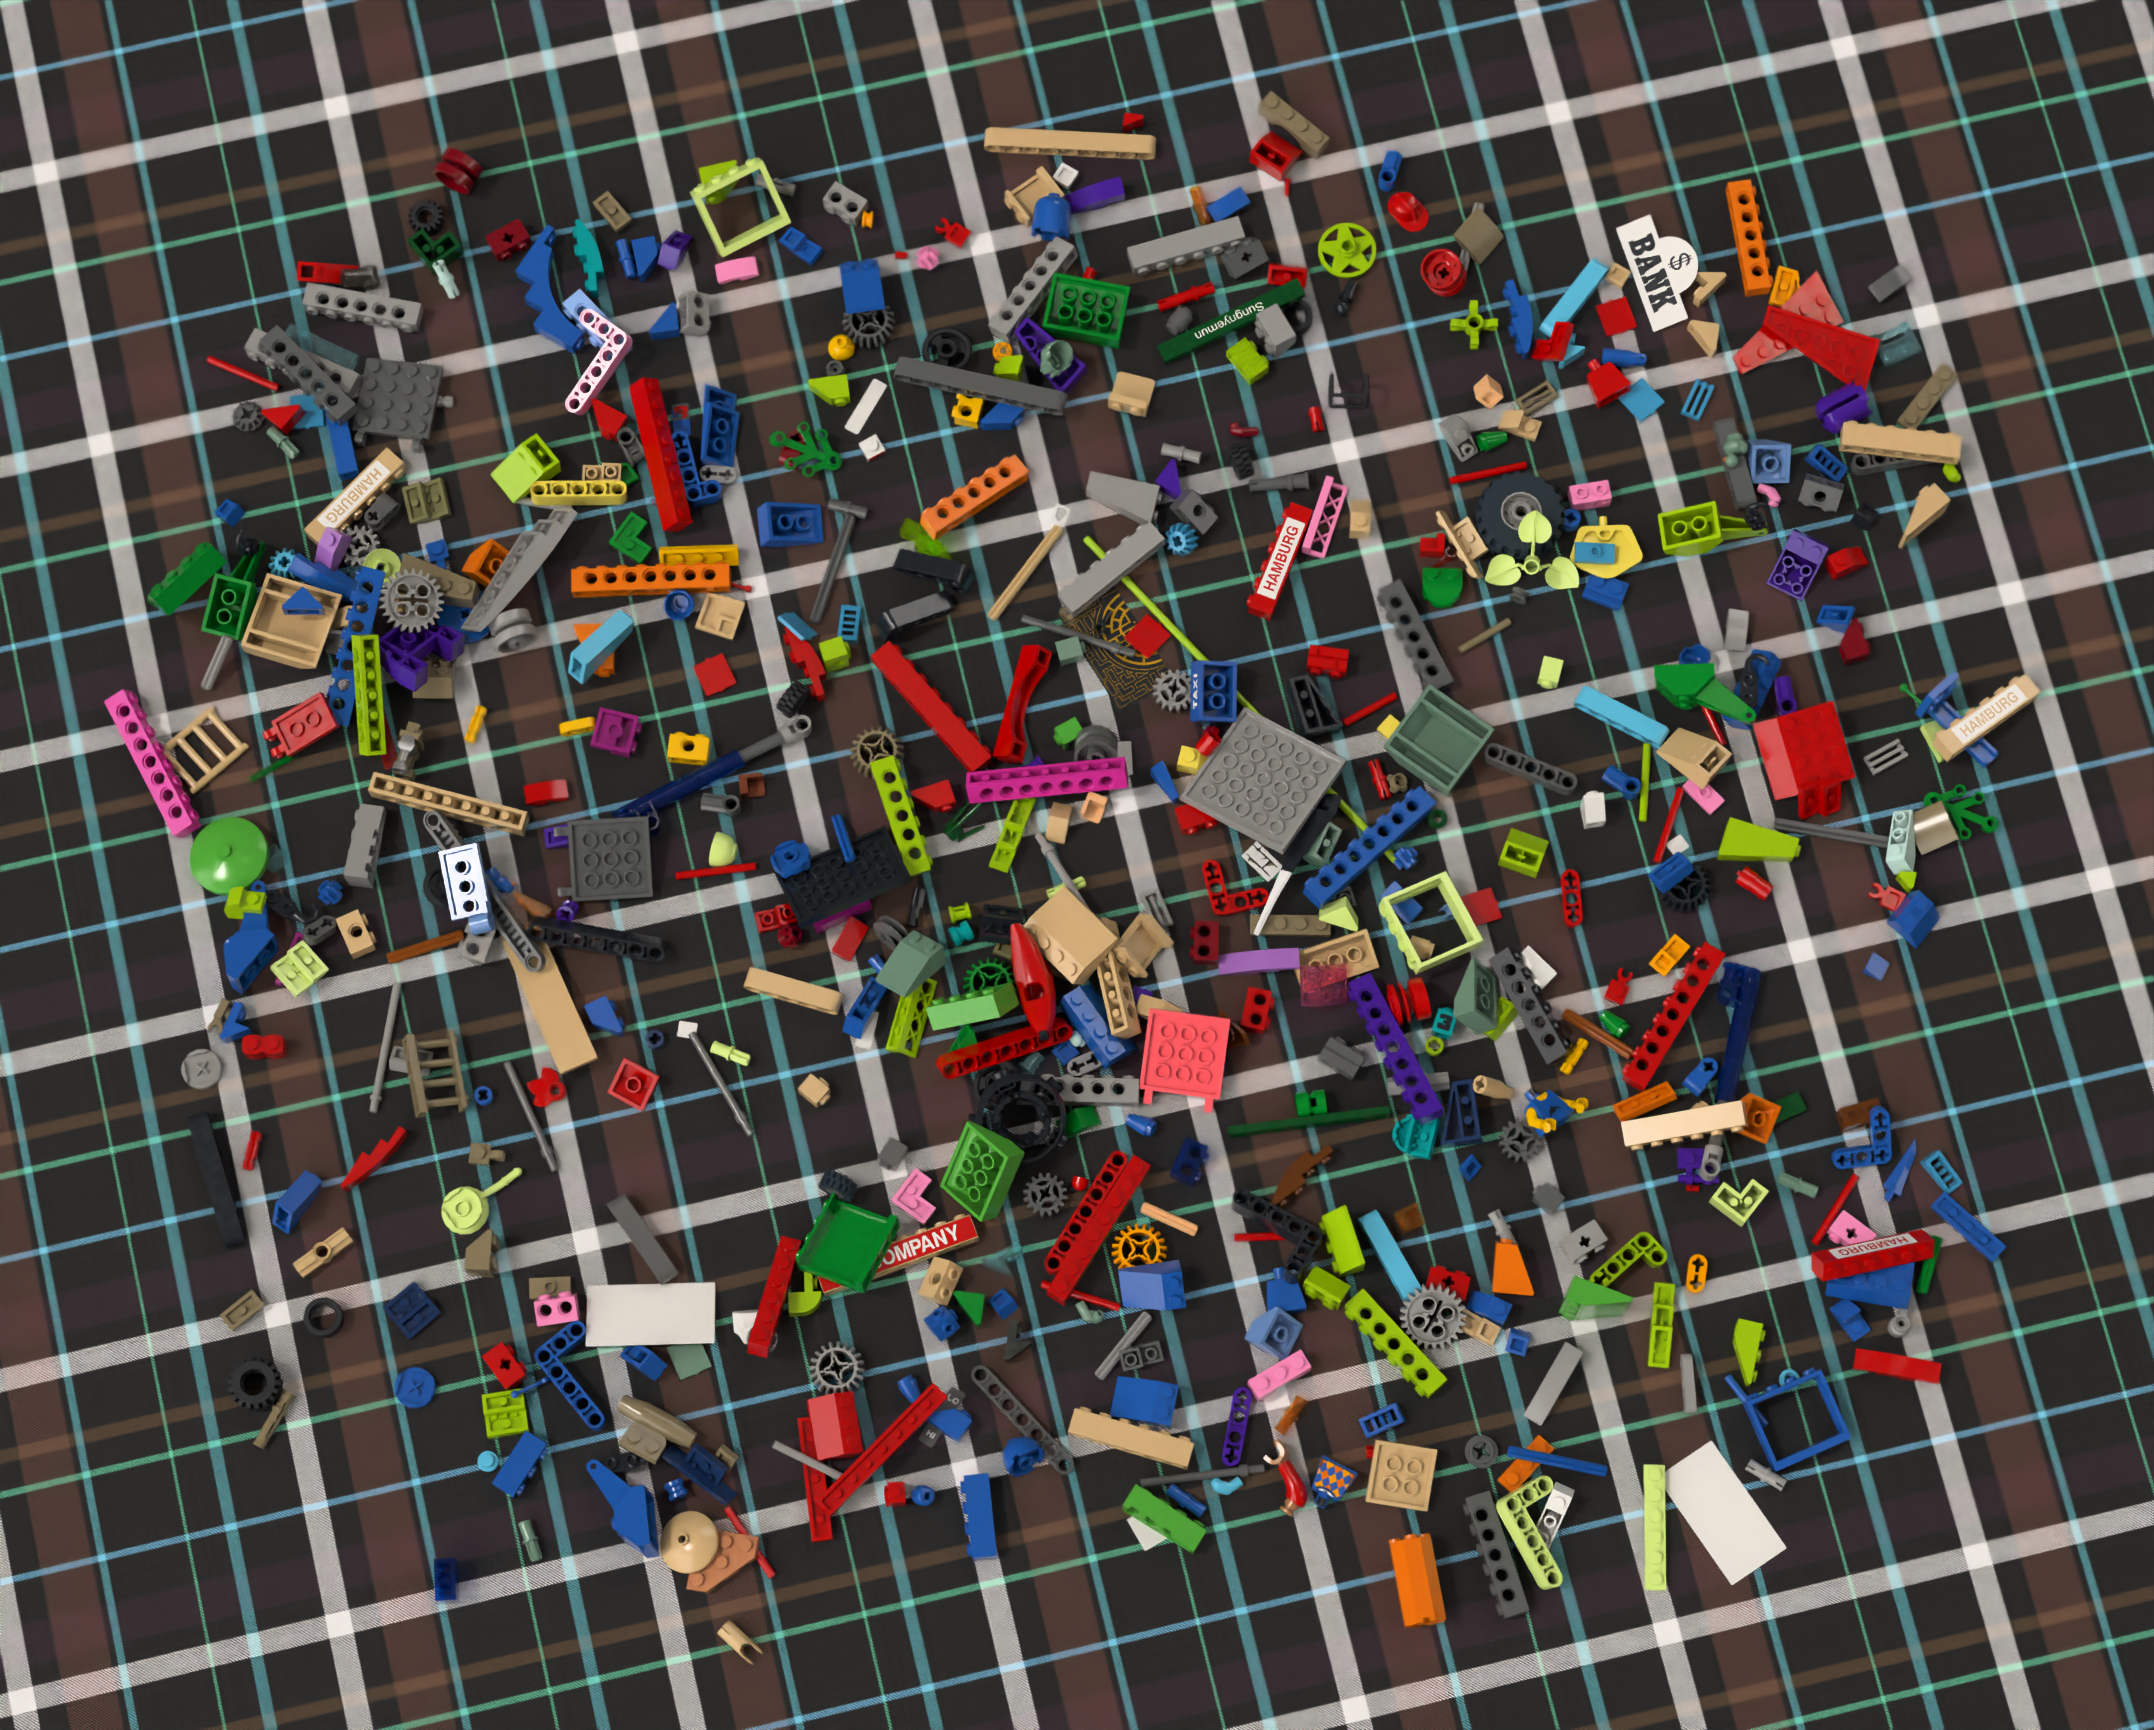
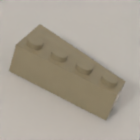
M406 553L403 554L399 571L401 575L403 569H406L409 574L412 568H414L415 574L419 570H422V576L429 573L428 580L436 579L433 585L441 586L437 592L444 594L439 597V600L444 601V605L471 609L475 607L480 594L479 587L475 581ZM398 586V592L406 594L405 587ZM418 587V594L425 596L426 590L423 587Z

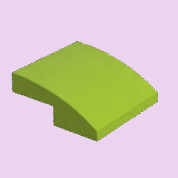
M514 1390L482 1395L488 1439L522 1434L525 1431L529 1432L524 1393L519 1394L518 1398L511 1396V1392Z

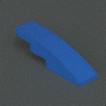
M300 553L294 556L288 571L314 587L341 594L342 601L353 605L350 597L352 589H357V582L339 569L333 572L318 561L314 564ZM364 587L361 588L364 593H366V594H369V593H370V592H369L367 589H365ZM360 602L357 606H363L365 602Z

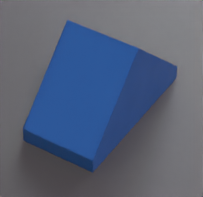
M674 302L669 305L650 328L649 335L652 340L680 337L678 313Z
M303 586L282 605L285 615H325L323 606Z
M1823 605L1816 623L1845 634L1855 607Z

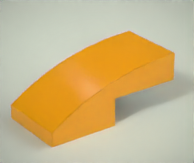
M1674 934L1651 960L1649 965L1665 977L1691 946Z

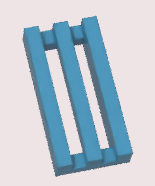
M1697 378L1681 414L1699 422L1715 386L1712 384L1710 386L1707 382H1701ZM1700 386L1701 389L1690 412H1687L1686 410L1697 387ZM1707 389L1708 392L1696 416L1693 413L1704 390Z

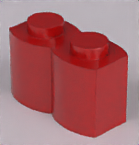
M276 1034L264 1037L247 1035L242 1038V1052L247 1058L253 1060L265 1057L282 1059L287 1056V1042L282 1036Z

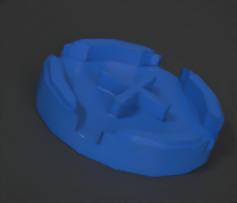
M412 1367L398 1375L394 1391L402 1405L411 1409H419L432 1401L436 1392V1384L428 1371L419 1367Z

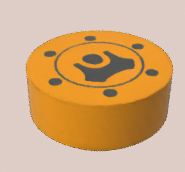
M999 342L993 348V357L998 362H1000L1001 357L1012 356V348L1006 342Z

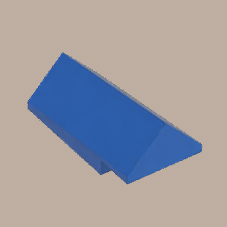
M708 384L705 385L701 462L703 466L718 465L733 468L740 412L735 411L737 395Z

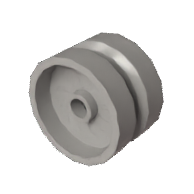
M517 608L508 610L497 615L488 624L492 636H495L494 643L498 652L517 651L536 641L538 635L534 625L531 624L532 619L528 609Z

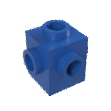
M943 1305L935 1309L924 1319L932 1334L940 1342L953 1335L960 1328L956 1322L959 1319L952 1309L948 1311Z

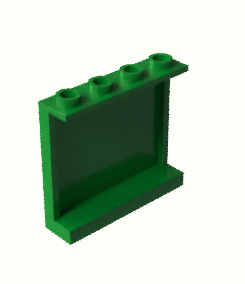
M832 1193L830 1198L825 1200L820 1216L816 1217L812 1231L806 1235L803 1248L799 1249L796 1254L799 1270L865 1294L901 1227L898 1216L890 1214L889 1218L839 1201L835 1193Z

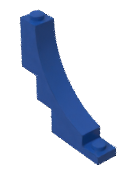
M547 224L515 271L519 279L532 286L524 297L526 305L541 313L533 324L535 332L575 354L577 350L583 347L585 338L583 332L569 322L561 313L553 299L550 273L554 254L549 246L554 244L556 234L554 228Z

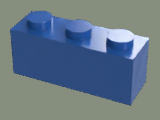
M525 1431L492 1482L493 1486L512 1498H515L516 1495L520 1496L526 1487L524 1485L528 1477L532 1478L537 1470L535 1465L539 1459L543 1461L549 1451L546 1449L548 1447L547 1443Z

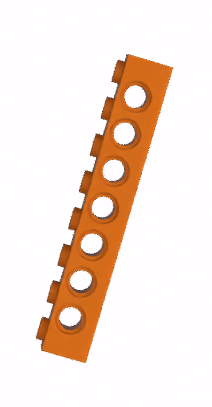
M722 561L715 562L714 564L697 562L695 565L676 563L673 566H667L660 563L655 566H647L645 564H638L635 567L617 565L615 568H608L607 566H597L596 568L579 566L576 569H571V592L574 598L668 595L676 589L686 590L690 594L731 592V568L729 564ZM690 574L696 576L691 581L686 580V577ZM708 574L715 575V577L712 580L706 579V576ZM670 575L676 576L673 581L666 580ZM649 576L656 577L653 582L646 581ZM611 577L617 578L614 583L607 582ZM629 577H636V580L634 582H627V579ZM590 578L597 579L594 584L587 583Z

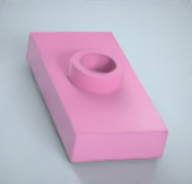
M1689 779L1682 786L1709 815L1725 802L1709 784L1702 790Z

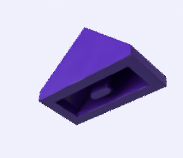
M1171 459L1155 481V485L1160 486V491L1173 500H1176L1181 494L1175 459Z

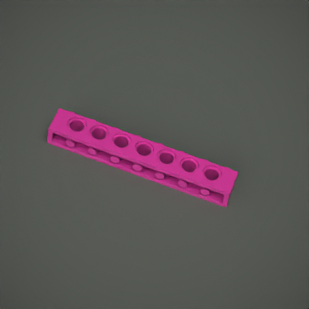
M122 689L105 700L104 703L172 835L183 838L201 826L198 820L199 815L192 809L190 805L191 800L183 791L181 780L174 774L172 770L173 765L164 754V747L157 741L155 737L156 732L146 719L147 714L140 708L137 695L132 691ZM130 709V713L127 716V710ZM147 742V747L144 750V744ZM154 759H156V763L153 766L152 762ZM164 775V781L161 783V778ZM173 792V798L170 800V794ZM182 809V814L179 817L178 813Z
M1125 757L966 773V789L970 804L1128 788V771Z

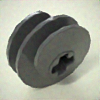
M881 916L879 921H876L873 925L878 938L893 951L897 947L896 944L898 945L908 935L907 930L889 916Z

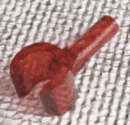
M1448 547L1444 552V556L1431 568H1438L1446 561L1452 562L1456 557V553L1453 556L1447 554L1451 551L1452 547Z

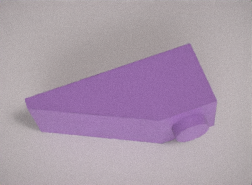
M326 527L317 546L314 564L319 561L333 572H336L353 537L337 528Z

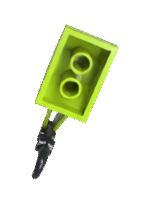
M1716 501L1658 514L1663 551L1668 555L1690 557L1710 552L1722 543L1723 540L1764 536L1768 534L1767 523L1762 513L1756 508H1768L1769 505L1764 502L1749 504L1746 507L1744 519L1719 515Z

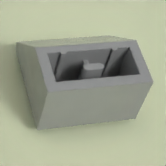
M1277 303L1256 314V335L1259 339L1264 340V347L1269 355L1272 354L1274 359H1277L1296 342V334Z

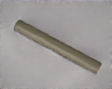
M1504 619L1459 646L1458 651L1460 654H1463L1512 624L1510 619Z

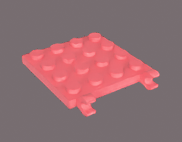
M1150 1008L1139 1089H1145L1143 1104L1151 1105L1153 1091L1204 1097V1112L1212 1113L1213 1100H1220L1230 1018Z

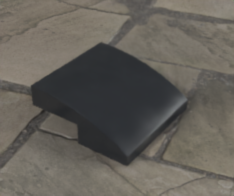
M984 904L979 941L1011 945L1010 925L1014 922L1022 924L1024 908Z

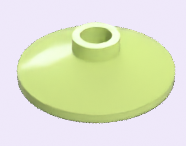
M380 548L373 550L366 556L363 562L364 567L377 569L378 564L383 565L381 571L386 572L383 584L385 582L390 583L388 579L390 576L396 579L395 573L400 571L401 562L394 552Z

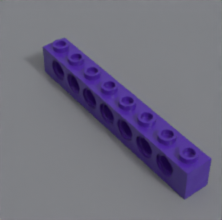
M1371 973L1349 982L1347 994L1351 1002H1356L1358 1006L1356 1011L1359 1017L1365 1019L1367 1023L1365 1028L1368 1034L1374 1036L1376 1040L1374 1044L1377 1051H1382L1385 1057L1383 1061L1386 1068H1391L1394 1073L1392 1075L1396 1086H1401L1403 1090L1401 1095L1406 1104L1410 1103L1412 1107L1410 1112L1414 1120H1419L1420 1124L1424 1125L1443 1116L1442 1105ZM1366 996L1372 998L1368 1002L1362 1000V998ZM1374 1013H1378L1381 1015L1379 1018L1371 1017V1015ZM1382 1030H1388L1390 1032L1388 1035L1380 1034ZM1391 1047H1397L1399 1049L1397 1052L1389 1051ZM1400 1064L1408 1065L1406 1069L1398 1068ZM1409 1081L1417 1082L1415 1086L1407 1085ZM1418 1098H1424L1426 1099V1102L1418 1103L1416 1102V1100Z

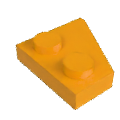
M1783 266L1777 267L1768 304L1781 307L1801 287L1799 285L1798 271Z

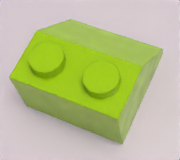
M732 160L698 168L701 183L706 184L711 181L712 177L728 173L730 168L737 166V161ZM738 180L705 196L706 204L714 205L726 200Z

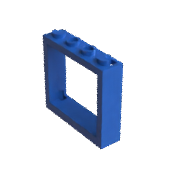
M1814 1367L1802 1372L1803 1376L1797 1379L1795 1376L1789 1377L1784 1380L1785 1384L1778 1387L1777 1384L1765 1388V1393L1759 1395L1758 1392L1746 1396L1747 1401L1742 1402L1772 1471H1779L1851 1439L1821 1369L1814 1370ZM1814 1379L1838 1433L1776 1460L1753 1405Z

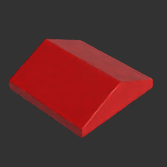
M624 1057L607 1093L643 1112L656 1090L660 1076Z

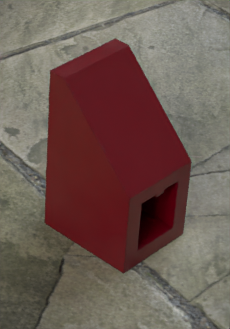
M1857 617L1852 619L1838 646L1844 666L1867 659L1871 652L1869 641H1865L1863 635V624L1858 621Z

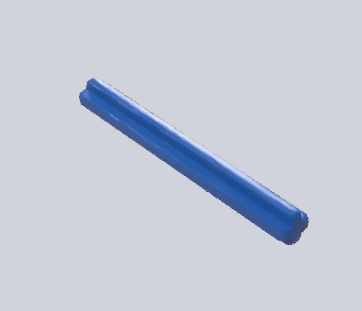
M1515 1446L1508 1447V1457L1598 1476H1606L1607 1474L1606 1465Z

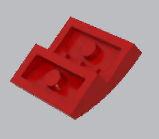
M1839 778L1816 780L1798 786V816L1802 820L1817 813L1825 817L1841 810V780Z

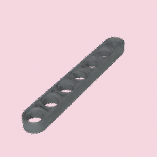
M983 1365L974 1367L971 1373L973 1382L1024 1437L1031 1438L1030 1435L1033 1430H1040L1043 1436L1036 1442L1043 1449L1044 1458L1059 1474H1070L1074 1469L1072 1458L987 1367ZM977 1370H984L987 1376L984 1380L979 1381L975 1378L974 1375ZM994 1384L998 1385L1001 1389L1000 1393L995 1396L991 1395L988 1391L989 1387ZM1008 1399L1012 1400L1015 1404L1014 1408L1010 1411L1005 1410L1002 1406L1003 1402ZM1022 1414L1026 1415L1029 1419L1028 1423L1024 1426L1019 1425L1016 1421L1017 1417ZM1047 1445H1054L1057 1451L1053 1456H1048L1045 1453ZM1068 1460L1071 1464L1070 1469L1062 1471L1059 1468L1060 1461Z

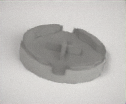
M197 1049L187 1055V1058L182 1063L181 1073L184 1080L191 1087L198 1090L208 1089L220 1080L222 1063L220 1058L210 1050Z

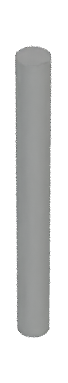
M775 1440L772 1448L835 1479H838L843 1474Z

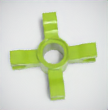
M1470 300L1469 315L1466 320L1451 319L1450 331L1465 330L1466 334L1470 336V349H1478V335L1482 330L1497 331L1498 318L1483 320L1482 316L1478 314V300ZM1475 322L1479 326L1474 328L1471 327L1469 324Z

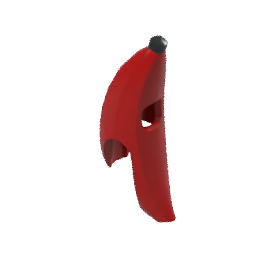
M1014 922L1010 925L1011 961L1017 992L1031 1027L1039 1035L1040 1041L1050 1038L1049 1032L1053 1027L1056 1015V992L1053 973L1045 958L1042 957L1040 949L1029 931L1021 923Z

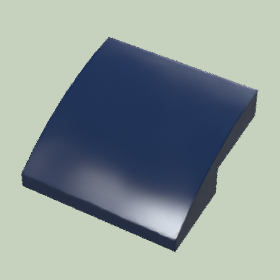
M415 1281L411 1282L382 1307L408 1339L413 1337L441 1313Z

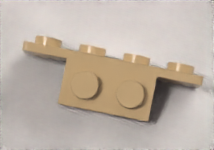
M1437 511V522L1446 530L1447 539L1458 550L1456 554L1459 559L1467 565L1466 571L1472 578L1482 579L1484 576L1475 560L1490 549L1481 538L1471 517H1466L1453 526L1446 512Z

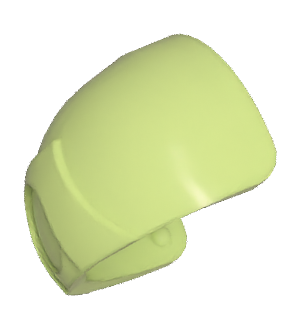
M716 832L710 849V866H727L734 862L738 846L731 836Z

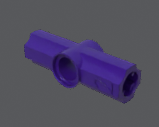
M1783 676L1774 679L1773 686L1777 703V714L1780 716L1796 711L1797 703L1794 700L1790 677ZM1782 704H1789L1791 710L1785 711L1782 708Z

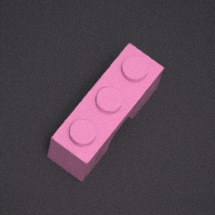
M1300 1349L1248 1380L1247 1385L1257 1402L1274 1393L1285 1383L1291 1380L1294 1381L1311 1371V1365Z

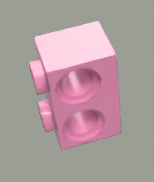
M1608 480L1569 486L1567 493L1570 509L1577 511L1610 506L1612 500Z
M564 1291L558 1293L559 1296L551 1297L550 1294L538 1296V1299L534 1301L537 1326L579 1320L580 1312L577 1294H571V1291ZM562 1302H570L572 1310H563ZM542 1305H549L552 1309L551 1314H544L541 1310Z

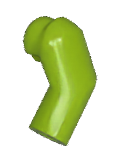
M1944 464L1943 473L1947 479L1953 483L1959 482L1961 475L1958 473L1955 465Z

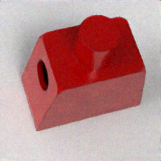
M1593 359L1587 364L1591 370L1587 374V384L1598 409L1631 391V383L1612 362L1601 365L1598 359Z

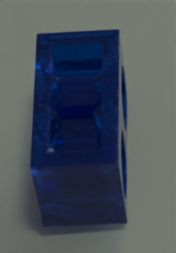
M1186 1137L1171 1169L1170 1178L1191 1187L1194 1182L1198 1183L1202 1175V1171H1199L1202 1163L1206 1165L1210 1157V1153H1208L1209 1146ZM1193 1149H1197L1200 1151L1201 1155L1197 1158H1193L1189 1154V1152ZM1188 1167L1193 1173L1190 1176H1184L1181 1170Z

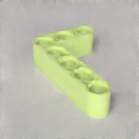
M1544 1475L1528 1481L1499 1499L1496 1509L1536 1583L1541 1589L1548 1590L1560 1586L1563 1576L1526 1510V1507L1553 1490V1481L1550 1477ZM1523 1492L1526 1494V1500L1523 1497ZM1507 1502L1510 1503L1511 1509L1508 1508ZM1518 1520L1521 1523V1528L1517 1524ZM1538 1557L1541 1559V1565L1538 1562ZM1548 1575L1551 1577V1583L1548 1580Z

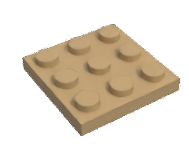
M1375 1439L1365 1501L1427 1511L1437 1449Z

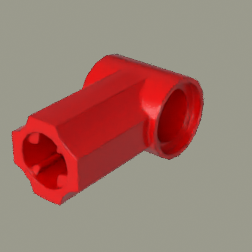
M1207 726L1203 730L1200 740L1195 744L1196 749L1202 755L1208 757L1222 743L1219 734L1220 729L1216 726Z

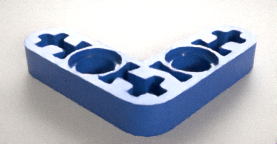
M1875 1106L1870 1111L1871 1144L1839 1148L1832 1153L1831 1159L1837 1168L1863 1167L1884 1164L1890 1161L1892 1157L1890 1116L1885 1107ZM1880 1112L1883 1114L1881 1116L1882 1125L1879 1124V1121L1876 1118L1878 1116V1113ZM1883 1130L1886 1132L1884 1138H1875L1878 1131ZM1880 1150H1884L1885 1152L1883 1153L1882 1157L1878 1155L1881 1152ZM1859 1152L1867 1153L1864 1160L1856 1159ZM1841 1155L1845 1157L1843 1158V1162H1839L1838 1160L1840 1159Z

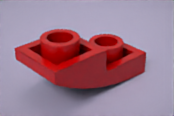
M566 780L544 781L523 787L526 805H546L547 801H567L569 798Z
M789 903L754 914L759 934L780 929L781 926L787 923L790 925L798 923Z

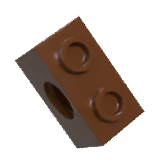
M1874 1098L1839 1108L1836 1116L1842 1133L1870 1125V1111L1875 1106H1881L1879 1099ZM1881 1112L1876 1117L1879 1122H1881V1116L1883 1115Z

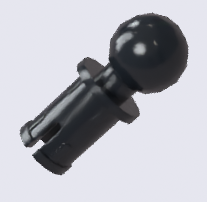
M1348 279L1343 293L1339 295L1341 300L1335 304V311L1338 315H1346L1349 312V303H1353V296L1359 286L1356 281L1352 285L1354 280Z

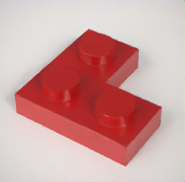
M1555 322L1550 340H1536L1531 358L1536 361H1563L1574 324L1570 322Z

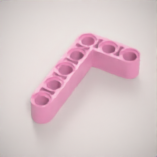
M585 309L581 312L580 321L606 342L566 400L565 405L568 411L577 415H583L592 405L593 398H597L631 348L633 342L630 335L591 309ZM594 315L593 322L589 323V317ZM606 326H609V331L606 334H604V328ZM624 336V342L619 345V338ZM613 353V358L608 361L607 356ZM602 369V374L596 377V372ZM591 385V390L585 393V388ZM579 401L580 406L574 409V404Z

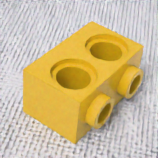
M957 394L956 399H959V401L952 410L955 424L978 429L985 400L975 397L970 399L966 395ZM969 411L971 415L963 416L962 412Z

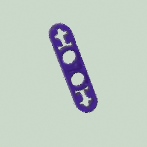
M1245 1387L1237 1388L1233 1394L1222 1452V1462L1227 1467L1237 1466L1241 1458L1252 1399L1250 1390ZM1241 1392H1245V1396L1248 1397L1243 1402V1407L1247 1406V1410L1241 1407L1234 1408V1404L1239 1406L1240 1398L1236 1396L1240 1395ZM1237 1411L1242 1412L1245 1416L1244 1420L1240 1423L1233 1420V1414ZM1231 1432H1238L1241 1436L1240 1441L1237 1443L1231 1442L1229 1434ZM1227 1445L1240 1447L1239 1450H1234V1457H1237V1460H1233L1232 1463H1229L1228 1458H1225V1455L1230 1454L1231 1449L1226 1448Z

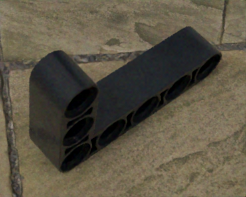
M1245 1189L1236 1190L1233 1193L1231 1204L1235 1213L1296 1245L1285 1263L1283 1278L1289 1284L1298 1283L1321 1247L1323 1237L1321 1230ZM1237 1200H1244L1245 1203H1238ZM1256 1209H1260V1210H1262L1263 1212H1262V1213H1258V1212H1256L1255 1210H1256ZM1273 1219H1279L1281 1222H1274ZM1296 1228V1229H1298L1299 1231H1298V1232H1293V1231L1290 1230V1229ZM1309 1238H1315L1317 1241H1310ZM1299 1254H1306L1307 1257H1300ZM1289 1270H1296L1297 1273H1290Z

